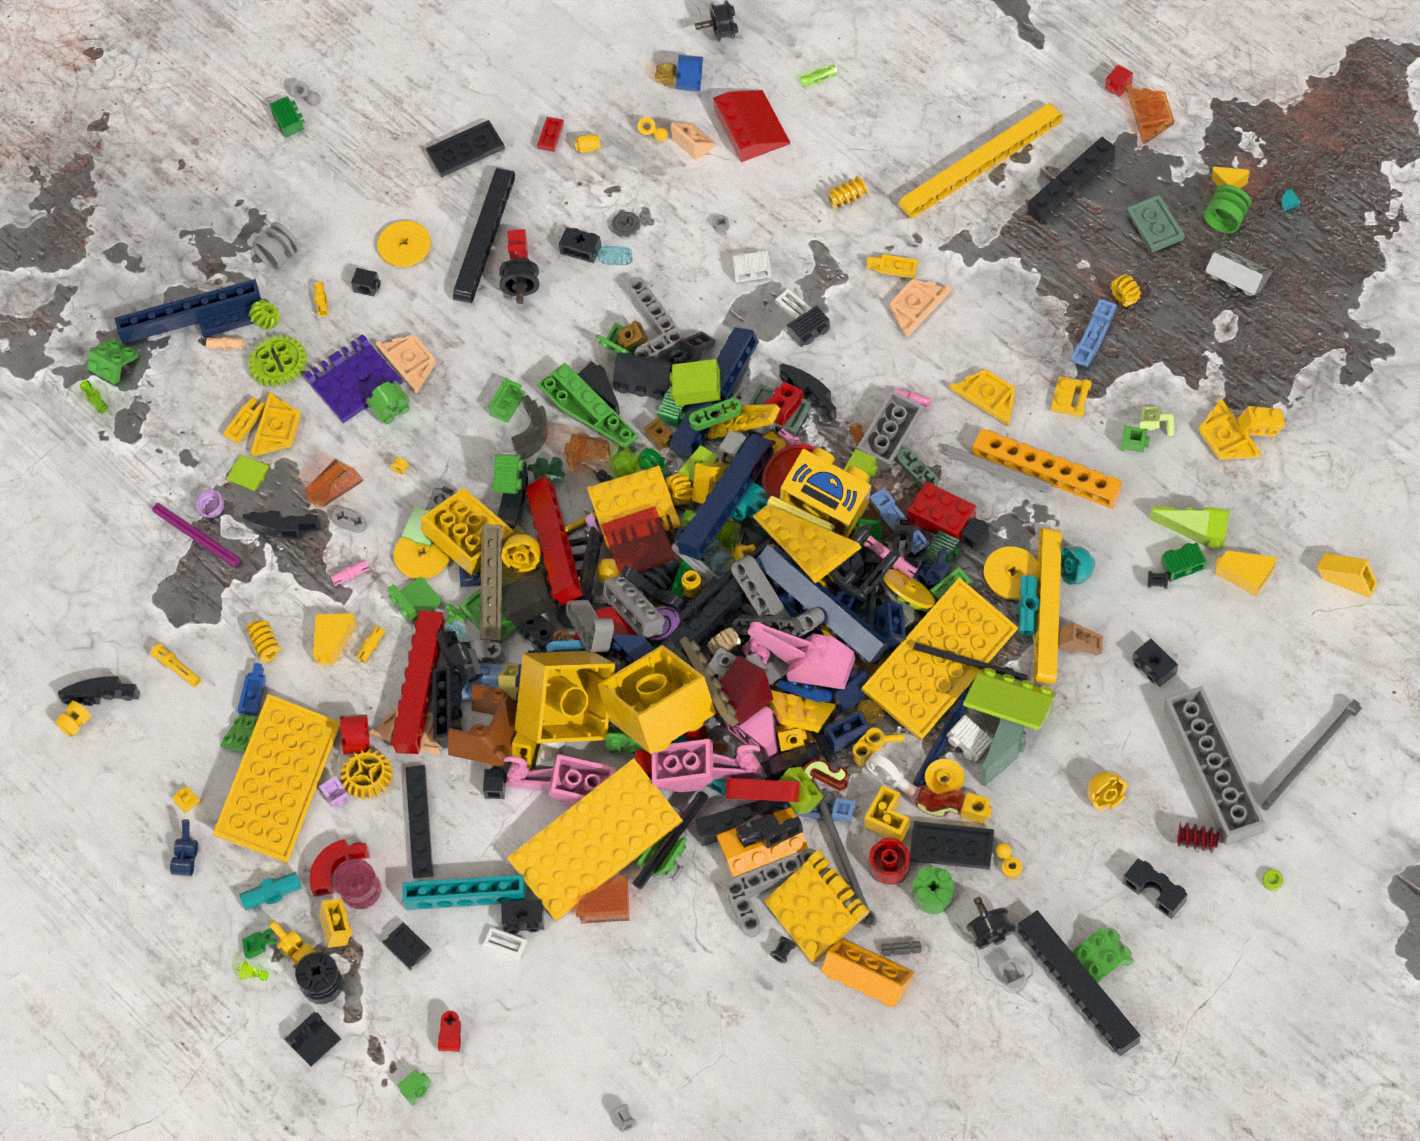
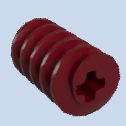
M1180 821L1177 845L1180 847L1185 842V847L1189 848L1192 843L1194 850H1197L1198 846L1201 845L1202 851H1205L1208 846L1210 853H1213L1218 846L1220 829L1218 828L1217 832L1214 833L1213 827H1210L1208 832H1206L1205 826L1202 825L1200 830H1198L1197 824H1194L1190 829L1188 822L1182 827Z

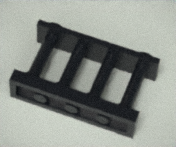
M594 526L590 527L589 537L569 540L570 547L587 545L585 553L574 554L573 559L574 562L583 561L582 569H578L577 574L580 577L582 597L590 601L593 591L601 544L603 543L602 534ZM546 571L541 598L550 607L557 606L558 600H554L550 593L552 588L547 580L548 572Z

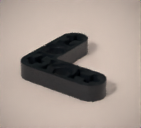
M625 565L620 573L649 598L659 604L681 611L686 603L677 595L657 588L630 566Z

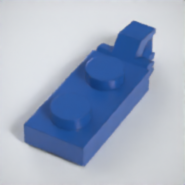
M254 663L252 673H248L245 676L237 709L239 714L258 716L266 682L262 664Z

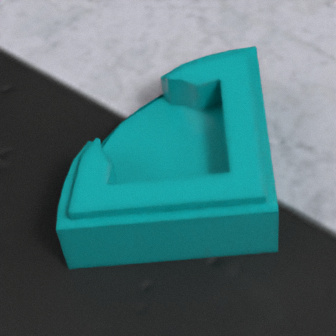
M1291 188L1282 197L1281 208L1283 212L1300 205L1299 199Z

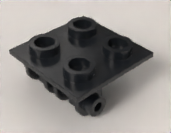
M313 1012L284 1040L312 1067L341 1038L322 1020L318 1012Z

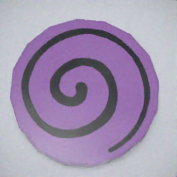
M670 606L656 608L663 615L665 623L662 634L649 637L655 643H663L681 626L678 612Z

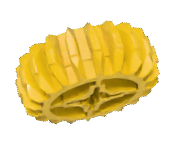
M369 748L367 753L361 750L358 755L354 752L353 758L347 756L348 763H343L342 765L344 769L340 770V780L343 783V788L347 790L350 796L353 795L356 799L361 796V799L365 801L367 796L373 800V795L380 797L381 791L386 793L387 789L385 786H391L390 780H393V767L390 766L391 762L389 759H386L385 754L380 755L378 750L373 753L372 749ZM363 770H365L366 774L369 773L370 779L367 775L365 776ZM381 773L379 779L375 782L376 777Z

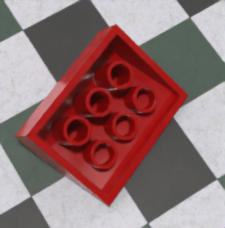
M763 90L729 91L713 97L714 111L741 163L790 144V140Z

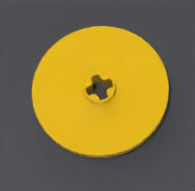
M399 221L389 225L382 231L378 238L377 248L380 257L389 265L410 267L421 262L428 255L431 248V238L427 229L421 224L414 221Z
M401 537L394 549V561L398 570L406 577L415 580L419 577L430 579L437 576L446 568L450 560V556L434 542L430 547L421 543L415 544L414 541ZM425 551L426 555L422 554L420 557L418 553H423Z
M1009 546L997 549L990 554L985 562L983 571L985 582L996 595L1005 599L1019 600L1020 577L1031 575L1037 578L1038 561L1031 553L1019 547ZM1011 570L1014 571V576H1011Z
M890 569L883 576L885 583L906 601L922 608H931L934 605L935 599L933 595L916 579H910L902 572Z

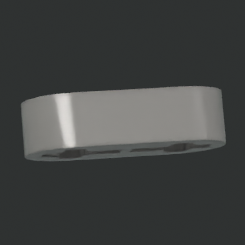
M339 508L332 514L334 524L340 528L355 533H362L367 528L365 517L359 513ZM342 515H344L345 519L341 518L340 520H338V517H342ZM361 521L362 524L355 526V523Z

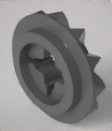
M621 212L613 218L612 229L620 237L627 236L629 238L631 234L635 235L636 231L640 230V219L632 212ZM629 221V226L624 229L623 225Z

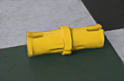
M315 282L313 284V299L317 306V314L319 317H326L329 315V310L327 306L328 296L325 294L324 283Z
M375 625L369 637L365 638L363 641L364 645L355 656L358 661L361 662L363 660L362 663L365 664L372 652L378 648L377 644L386 633L382 627L378 629L379 626Z

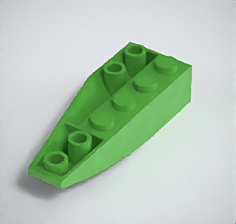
M565 362L537 384L563 412L621 447L627 448L639 438V435Z

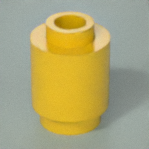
M599 134L577 136L578 140H574L576 151L579 150L580 154L597 151V149L601 148Z
M687 571L682 577V588L685 596L693 598L702 588L701 577L695 571Z

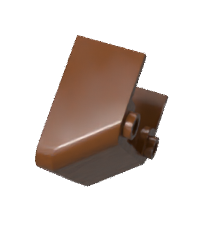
M473 684L472 711L491 714L494 717L489 726L476 724L470 728L469 732L449 728L448 755L497 766L507 763L504 762V758L512 754V742L517 734L515 730L517 704L502 689Z

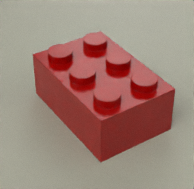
M927 481L907 510V519L915 520L916 526L934 535H937L939 530L960 539V541L961 532L976 517V505Z

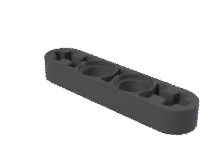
M741 615L733 622L734 630L741 635H749L750 624L756 621L770 628H773L772 622H775L779 627V631L792 636L798 634L802 629V624L796 617Z

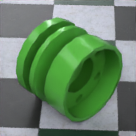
M1225 184L1218 186L1204 211L1205 221L1217 231L1223 233L1236 232L1251 206L1250 197L1236 186Z

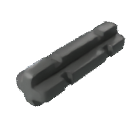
M912 941L911 944L909 942H900L890 945L889 943L882 944L881 951L883 956H891L893 953L894 955L910 954V952L915 954L921 953L922 947L920 941Z

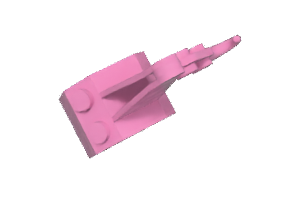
M752 622L750 624L748 634L751 636L749 642L752 654H758L763 663L767 665L770 651H772L789 664L786 673L788 681L845 689L855 661L854 651L833 636L812 634L805 639H801L759 622Z
M765 706L740 726L734 725L732 727L724 720L726 730L745 745L752 744L758 746L760 751H753L763 759L769 760L778 756L775 720L772 715L773 712L769 707Z
M710 739L674 743L663 751L652 753V784L659 789L689 792L701 790L714 781V779H758L763 776L762 766L749 750L759 752L760 748L752 744L741 745L737 748L736 759L713 754V743Z
M559 754L555 757L554 768L529 771L526 760L521 757L509 756L504 758V762H515L507 772L505 785L549 792V796L561 804L570 807L615 773V767Z

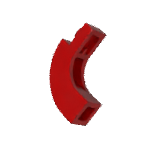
M343 839L323 849L314 860L310 871V890L313 896L334 894L332 880L335 871L346 862L370 858L367 844L357 842L348 846L346 839Z

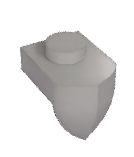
M1016 957L997 965L1007 987L1019 988L1023 984L1025 975Z

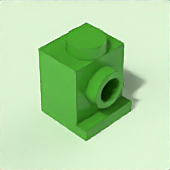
M1124 425L1121 451L1144 452V447L1148 448L1150 436H1146L1147 429Z
M415 1069L397 1086L401 1094L414 1106L416 1104L415 1099L421 1098L426 1094L431 1080L424 1072L420 1074Z

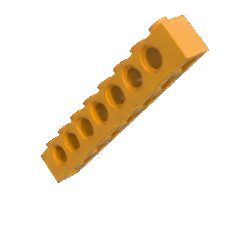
M981 428L972 446L973 455L1050 482L1055 488L1113 509L1122 489V481L1116 477L1106 476L1097 470L1085 468L1079 463L1069 462L1060 456H1053L1044 450L1032 448L1026 443L1016 442L1010 437L1000 436L991 430Z

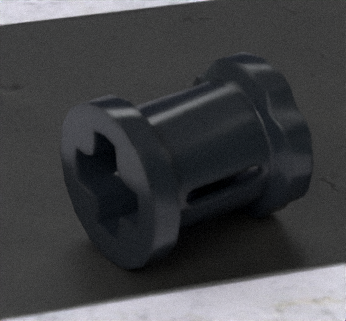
M1148 571L1147 588L1160 586L1167 589L1168 572L1152 573V571Z
M781 936L779 944L774 951H771L770 955L776 961L784 964L787 962L789 953L792 949H795L796 945L790 939Z

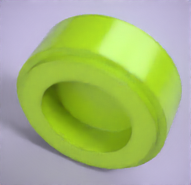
M1268 870L1263 875L1262 884L1267 890L1276 891L1283 884V876L1277 870Z

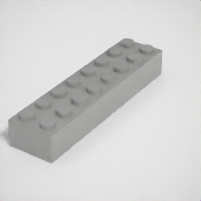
M1203 686L1165 698V713L1215 824L1220 829V835L1225 846L1262 834L1265 821Z

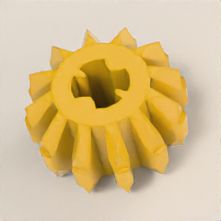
M1124 274L1111 282V294L1114 295L1115 300H1118L1120 305L1123 304L1126 307L1140 299V287L1131 276Z
M678 473L667 477L665 483L673 505L680 506L690 502L693 497V489L691 488L688 476Z

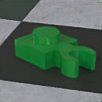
M269 928L263 933L258 931L242 939L245 957L252 959L265 952L266 945L272 946L276 944L277 940L270 938L275 932Z

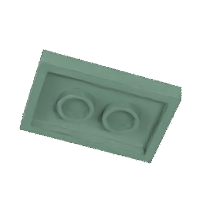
M1160 195L1130 206L1126 210L1151 253L1180 242L1185 238L1184 233Z
M760 384L749 405H764L766 399L772 397L775 389ZM802 399V404L786 424L781 426L775 423V428L779 430L784 428L788 433L796 435L811 407V402Z

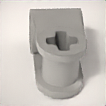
M477 639L470 641L472 649L476 651L478 663L501 665L504 662L505 655L500 644Z

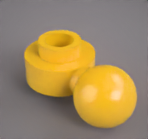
M644 117L639 120L638 130L641 134H654L655 139L660 142L668 138V131L662 127L656 128L653 119ZM646 123L650 125L648 130L643 128Z
M1000 843L996 847V854L999 858L1004 859L1002 873L1007 878H1017L1022 872V863L1018 858L1011 857L1012 848L1009 844ZM1014 864L1016 868L1010 869L1009 865Z

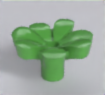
M446 604L445 608L448 610L449 616L445 621L451 625L455 620H459L462 623L466 621L464 613H460L461 611L455 608L453 604Z

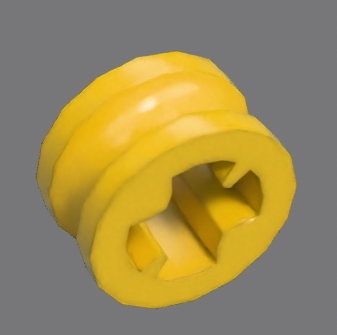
M395 457L394 463L390 467L394 472L404 475L405 469L409 468V464L404 459Z

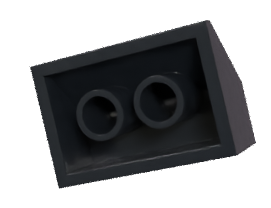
M617 352L613 377L614 389L623 394L630 393L639 397L647 396L656 400H662L671 386V362Z

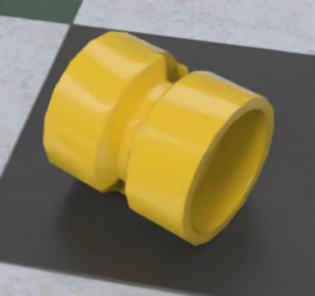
M71 701L65 708L66 712L61 713L54 720V723L68 736L74 737L80 730V725H85L91 718V715L82 705L76 701Z

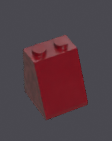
M741 656L736 657L720 680L722 685L720 690L728 696V704H731L737 712L735 714L738 720L737 726L742 725L774 700L765 669ZM713 703L716 715H720L715 704Z

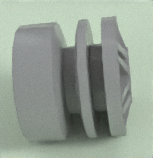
M273 222L270 228L265 230V234H260L252 242V247L258 257L274 270H279L287 262V257L292 258L294 253L300 250V244L295 236L278 222Z

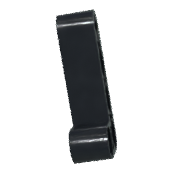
M523 461V470L519 472V478L522 479L521 490H518L516 494L503 493L497 515L514 530V533L517 532L527 492L528 470L526 461Z

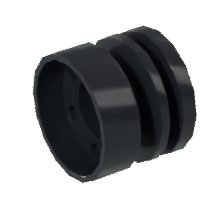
M652 546L648 548L642 557V562H639L634 570L657 588L668 591L672 585L671 581H674L680 562L667 551Z
M313 952L304 956L299 961L295 977L304 997L308 1001L315 1004H327L340 995L343 989V978L335 960L330 955L323 952Z

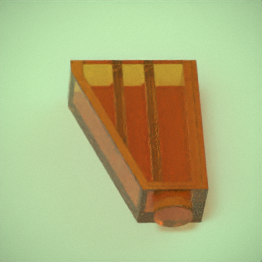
M334 459L304 491L308 494L307 498L313 505L318 504L325 507L364 480L354 467Z
M627 875L621 876L579 897V904L575 905L576 917H580L581 924L630 921Z

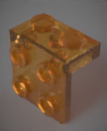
M572 433L570 442L565 445L564 453L567 454L566 463H568L569 471L577 472L581 457L606 462L611 460L609 442L601 437L594 438L582 433Z

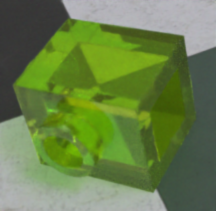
M629 448L609 458L610 468L617 478L639 471L638 456L635 452L632 453Z

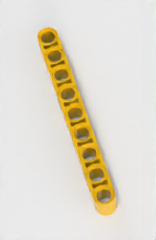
M1042 527L1038 538L1037 598L1040 605L1037 609L1033 681L1054 685L1057 678L1062 532L1061 530Z

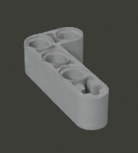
M569 600L566 604L567 616L589 653L608 652L614 632L612 619H599L588 600Z

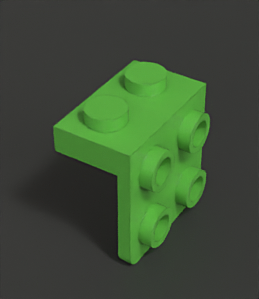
M616 322L607 338L599 334L596 335V338L600 339L599 344L613 350L615 353L634 356L636 348L647 342L645 341L631 350L621 347L617 341V337H619L618 331L625 327Z
M110 339L89 350L86 369L116 384L120 380L121 367L137 359L139 353L118 340Z
M423 577L417 578L400 591L394 584L388 587L390 602L394 606L397 605L404 619L407 618L412 625L415 624L419 611H434L442 605L441 598Z
M239 715L233 721V725L228 733L224 736L221 747L227 750L241 751L244 754L259 717Z
M608 726L606 751H610L613 754L629 752L632 755H636L637 750L642 751L644 749L618 727Z
M666 836L640 855L635 864L643 869ZM685 837L677 840L653 873V877L661 874L664 875L667 871L670 872L676 864L674 860L677 855L680 856L687 847L685 845L687 841Z
M1101 927L1073 950V954L1097 983L1118 966H1129L1134 962L1131 957L1132 952L1126 945L1122 944L1119 933L1112 928Z

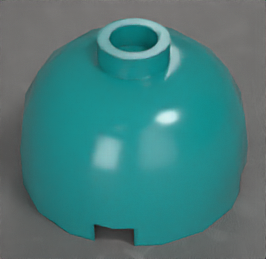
M1069 546L1061 550V566H1063L1064 573H1061L1062 578L1067 584L1073 585L1084 583L1091 577L1095 567V560L1087 549L1081 546Z

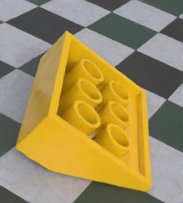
M462 488L421 517V532L471 576L481 570V525H502V547L508 538L514 535V530L465 488Z

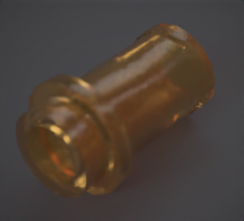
M854 423L849 427V433L853 435L856 446H858L864 436V428L860 423Z

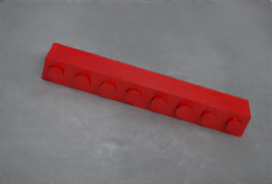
M544 476L526 486V498L531 505L529 510L534 517L533 525L538 533L536 538L541 545V555L545 560L543 565L548 572L547 580L552 588L550 593L554 600H558L562 605H565L569 600H574L582 596L583 593L555 487Z
M419 611V616L415 619L416 630L415 634L411 637L412 650L408 652L409 664L404 672L405 684L401 686L402 698L398 701L397 706L399 713L398 717L394 719L395 732L391 735L390 740L396 753L419 754L432 692V669L437 668L441 648L436 635L444 632L446 623L443 613L440 611Z

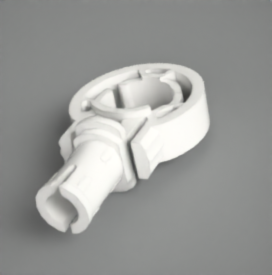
M872 754L866 761L867 769L879 780L890 784L891 788H899L910 798L918 789L917 786H914L904 778V772L898 771L883 756Z

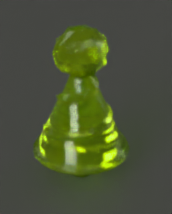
M246 960L242 963L241 968L237 967L240 980L258 977L261 981H266L269 977V973L266 970L259 972Z

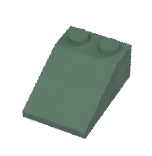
M1001 718L982 767L983 786L989 784L1018 758L1019 752L1024 751L1027 732H1024V725Z

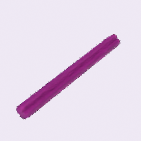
M156 503L153 506L152 510L155 514L231 566L237 567L240 564V557L160 503Z

